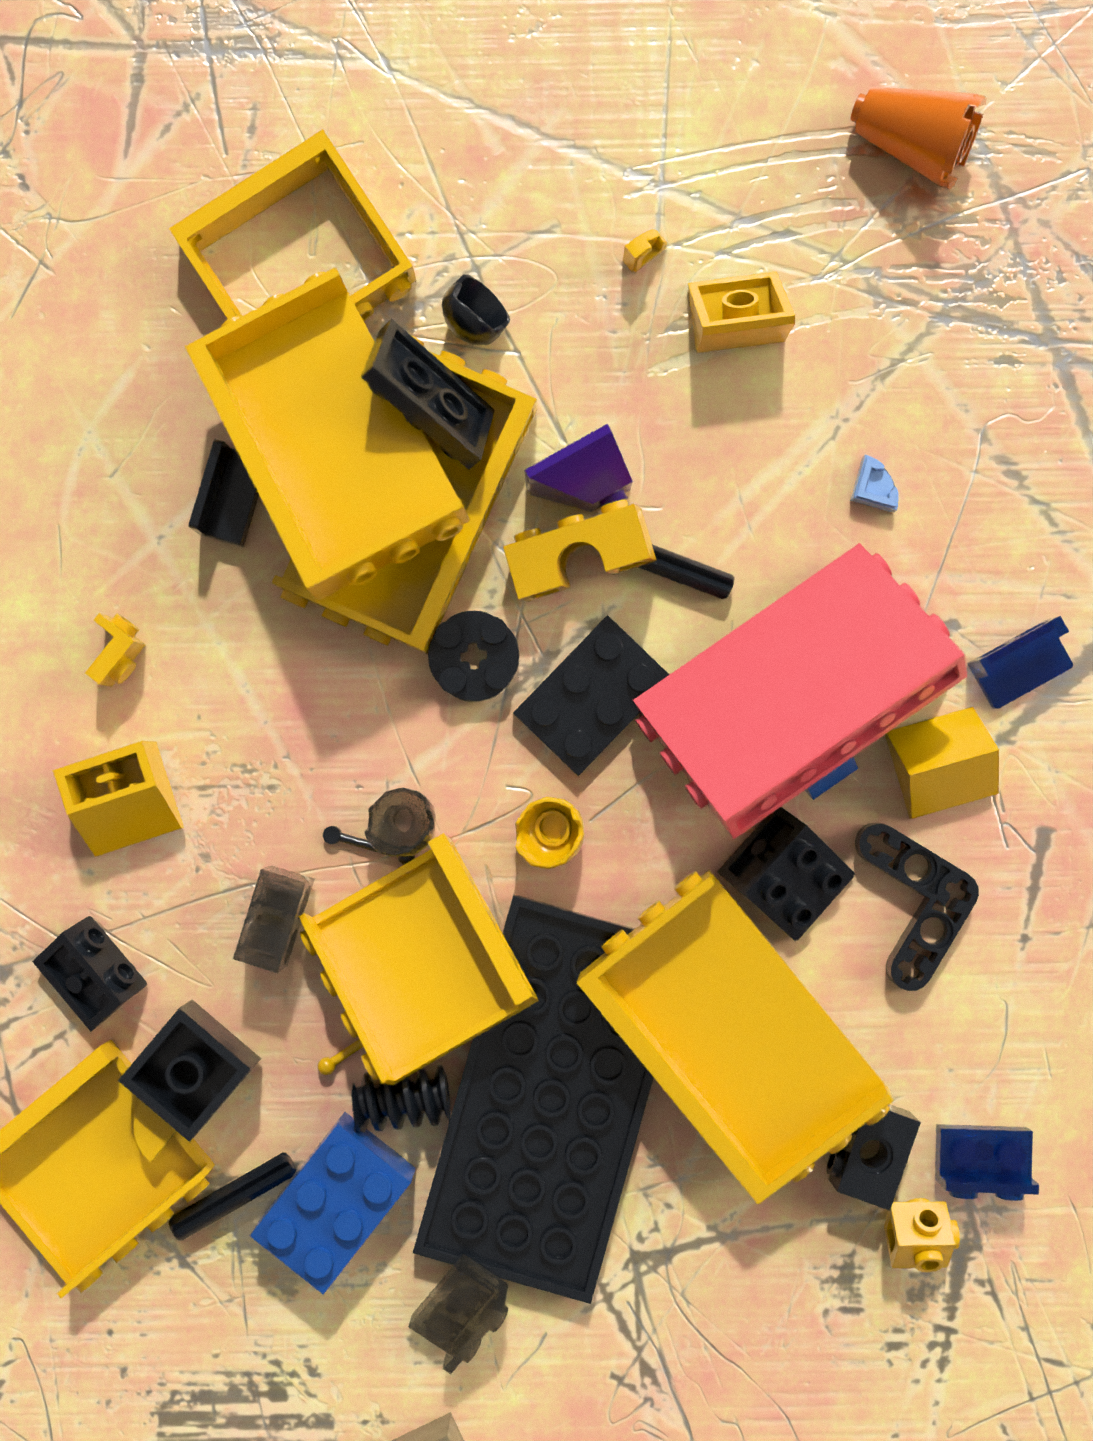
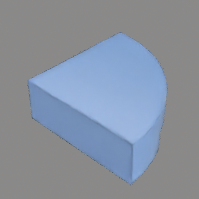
M865 455L862 457L850 501L894 513L897 511L899 501L897 487H895L885 466L877 459Z

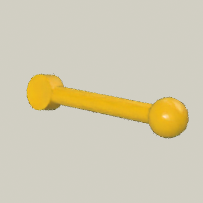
M360 1039L333 1057L322 1058L318 1062V1071L322 1075L332 1074L337 1064L363 1048Z

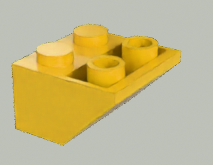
M139 741L53 770L66 814L95 857L184 828L156 741Z

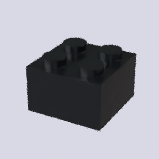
M192 999L175 1012L118 1081L190 1142L262 1058Z

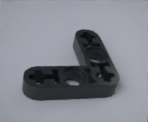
M869 823L857 832L855 848L858 855L866 862L924 896L886 962V973L890 981L901 989L917 991L930 981L976 904L979 888L975 879L968 873L894 828L881 823ZM883 832L885 834L883 842L895 850L900 849L901 842L906 845L897 854L893 869L888 866L894 859L893 857L880 851H876L873 856L869 853L872 848L871 844L867 842L869 835L879 836ZM914 854L922 855L928 863L927 874L919 880H911L905 873L904 865L906 860ZM960 880L963 881L960 889L965 892L964 898L962 900L952 899L947 907V910L955 912L952 919L947 914L932 909L935 902L942 906L946 905L950 898V893L945 888L949 882L957 884ZM930 917H937L944 926L942 937L934 943L924 941L920 934L922 923ZM913 940L919 947L932 953L929 958L919 954L914 962V967L919 970L918 975L915 978L907 976L902 981L903 971L898 966L902 960L910 963L916 955L917 951L909 948Z

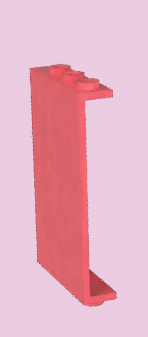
M859 543L635 698L633 701L641 715L635 722L650 743L658 739L665 749L659 752L672 773L676 776L682 771L688 778L690 783L684 787L700 809L708 805L731 837L735 839L968 677L966 659L962 650L949 638L950 633L944 622L934 613L928 616L920 607V600L913 589L906 583L899 585L892 578L891 569L886 561L878 553L871 555Z

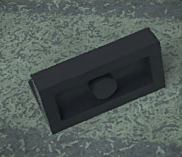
M218 439L213 441L189 521V528L202 536L244 547L259 493L238 451L230 448L224 441Z

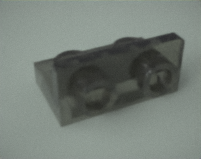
M463 1254L414 1311L408 1327L446 1352L442 1369L452 1374L462 1361L468 1363L472 1360L480 1347L482 1338L489 1330L495 1332L502 1325L508 1313V1307L505 1305L508 1283Z

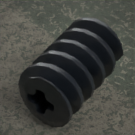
M443 1065L437 1066L434 1079H429L423 1067L418 1070L416 1081H411L408 1076L394 1085L384 1084L381 1081L379 1085H374L369 1073L364 1072L361 1086L356 1087L355 1083L352 1085V1110L356 1132L365 1133L369 1119L375 1131H383L388 1117L394 1129H402L406 1115L412 1127L419 1128L422 1124L424 1113H426L432 1126H438L443 1111L450 1123L449 1085Z

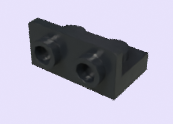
M91 916L86 917L62 932L32 961L90 1032L100 1026L126 1001L147 986V982L134 965L130 963Z

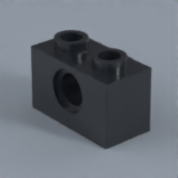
M891 1104L888 1105L890 1107L888 1113L881 1120L873 1125L863 1124L851 1134V1141L842 1150L830 1154L826 1167V1172L830 1175L829 1181L837 1192L889 1211L921 1124L910 1111ZM870 1140L879 1141V1150L875 1156L868 1159L860 1157V1149L864 1143Z

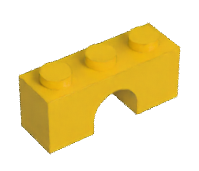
M619 500L602 506L600 508L601 515L584 519L583 514H577L557 521L558 529L541 533L540 528H535L514 535L515 543L503 546L518 600L532 601L570 589L566 573L567 561L576 549L583 546H594L601 555L605 571L613 575L657 561L642 509L636 504L628 505L627 500Z

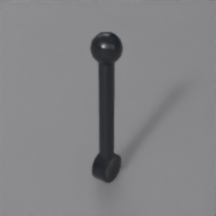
M329 826L323 832V839L329 844L343 842L398 858V861L403 865L415 859V853L409 847L397 849L344 834L337 826Z

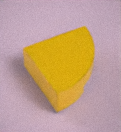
M656 229L646 231L625 245L623 262L632 273L634 271L637 272L665 250L667 242Z
M142 1101L140 1102L134 1117V1137L139 1150L151 1163L177 1131Z

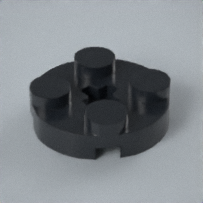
M464 611L451 616L437 627L429 645V667L434 679L445 692L467 702L486 701L500 694L509 686L519 666V648L514 634L503 620L483 611ZM477 644L480 651H487V659L479 662L478 669H471L469 662L461 661V654L468 652V645Z

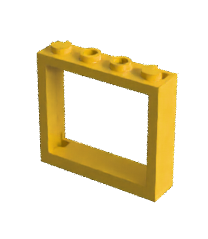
M323 129L169 228L227 319L234 316H242V314L201 251L326 170H329L392 266L391 270L350 295L363 321L368 320L373 315L374 308L387 299L392 302L405 296L411 290V284L417 281L413 265Z

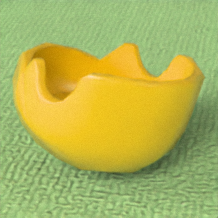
M544 797L528 804L515 823L517 840L515 848L518 854L534 867L551 869L567 864L578 854L583 845L585 835L583 819L575 806L565 799Z

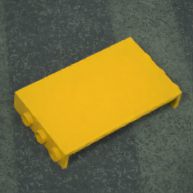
M336 267L327 272H318L311 275L299 287L285 294L271 296L261 307L243 316L229 318L221 325V328L184 346L306 588L318 601L350 584L358 586L370 581L377 575L376 570L393 561L398 564L412 559L419 553L420 547L435 539L444 541L452 538L462 530L463 524L470 521L460 498L457 497L423 431L413 427L406 420L404 414L388 400L374 394L368 384L361 378L375 342Z
M412 336V337L415 338L422 346L425 345L421 340H419L418 338ZM441 351L440 355L433 352L430 353L495 409L482 459L470 470L457 459L448 457L442 451L440 445L423 431L457 497L460 498L470 521L463 524L462 530L452 538L444 541L435 539L420 547L419 553L412 559L398 564L393 561L376 570L377 575L370 581L358 586L350 584L319 601L306 588L292 558L283 577L275 575L272 580V584L283 590L280 596L283 600L304 609L309 601L325 608L322 617L347 627L350 620L366 627L363 635L388 646L392 638L425 654L428 653L430 642L435 635L437 627L442 622L537 411L536 398L507 386V380L493 371L483 369L480 374L464 367L466 362L462 358L447 351Z
M708 870L702 876H699L695 871L674 888L678 895L663 906L660 901H657L641 913L638 917L641 924L628 935L622 929L608 939L601 947L605 953L580 972L577 984L759 1205L790 1180L798 1182L804 1179L815 1167L814 1162L828 1151L830 1154H834L842 1150L851 1141V1134L863 1124L873 1125L881 1120L890 1109L888 1105L894 1100L888 1086L713 873Z

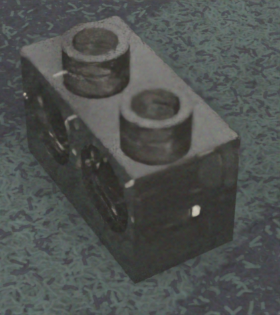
M273 865L262 868L233 959L275 973H279L287 967L301 925L298 916L305 912L315 879Z

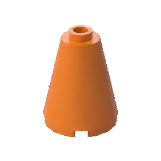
M871 87L866 95L860 93L857 97L851 113V121L856 122L855 132L938 186L951 190L958 178L950 174L955 164L965 166L984 114L975 112V110L985 105L987 99L985 96L976 93Z

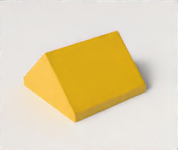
M777 272L688 283L696 353L785 342L795 325V313Z
M973 707L896 728L885 734L910 819L999 794V749Z

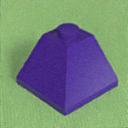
M608 424L525 469V483L530 495L590 512L615 501L627 500L626 492L631 489L633 483Z

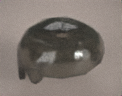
M401 787L386 791L369 807L368 827L364 833L366 839L377 852L395 858L414 856L427 848L428 842L433 839L436 830L434 806L428 798L416 790Z

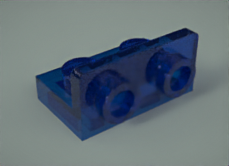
M936 1124L935 1180L946 1191H949L951 1196L960 1199L978 1198V1193H995L996 1197L1010 1201L1023 1200L1024 1194L1038 1195L1039 1183L1032 1178L1033 1131L1028 1127Z

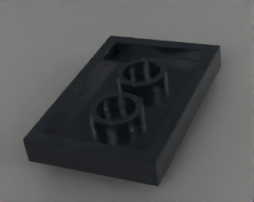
M391 318L379 330L361 378L368 384L374 394L388 400L402 412L406 420L413 427L423 430L437 442L448 457L457 459L470 470L482 459L495 409Z
M607 615L513 714L579 776L640 713L633 700L670 674Z

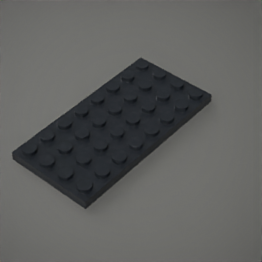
M513 894L503 935L539 1001L472 1040L413 1254L591 1304L654 1077L580 988L577 980L581 971L605 953L601 947L608 939L622 929L628 935L635 928Z

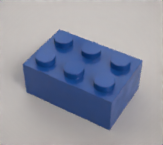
M344 1112L261 1217L250 1237L324 1295L411 1184L416 1167L368 1129L365 1133H357L353 1117Z

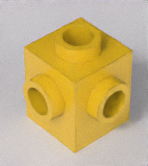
M915 1198L907 1202H893L890 1211L888 1210L884 1229L892 1269L916 1268L921 1272H934L941 1268H948L954 1249L959 1248L960 1234L957 1221L950 1220L946 1201L931 1202L925 1198Z

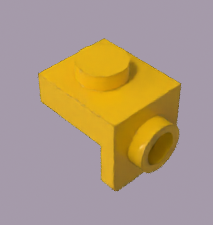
M98 613L94 621L110 633L113 638L85 674L99 685L112 687L115 683H123L131 675L136 667V663L133 660L146 644L135 636L139 629L122 615L117 613L112 618Z

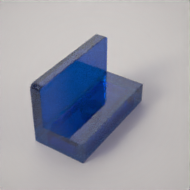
M1061 616L1044 620L967 663L993 709L1005 706L1073 667V662L1059 637L1069 632Z

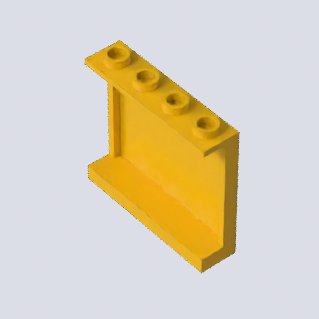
M445 833L428 842L431 847L429 851L316 916L311 917L305 913L298 916L305 929L300 932V936L306 949L313 957L318 955L325 969L320 972L323 984L332 997L338 995L345 1009L340 1014L345 1028L353 1038L359 1037L366 1051L365 1054L361 1055L366 1070L373 1080L380 1079L381 1083L396 1084L539 1001L453 841Z
M112 1039L94 1050L0 1129V1204L66 1283L57 1293L61 1299L75 1287L82 1293L103 1274L99 1266L110 1257L116 1263L123 1259L139 1244L134 1237L143 1229L148 1227L153 1233L174 1214L170 1207L181 1197L188 1203L210 1184L205 1177L215 1166L194 1138L189 1142L178 1132L173 1135L151 1163L143 1156L137 1146L133 1128L135 1113L141 1100L118 1081L130 1067L131 1062Z

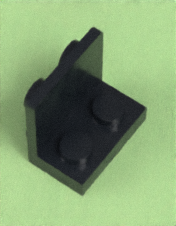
M782 807L764 818L717 871L794 941L801 938L855 876L854 871L805 823Z

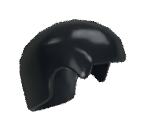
M468 274L462 275L451 285L442 299V311L447 327L457 338L471 345L491 344L510 323V316L499 299L483 283Z

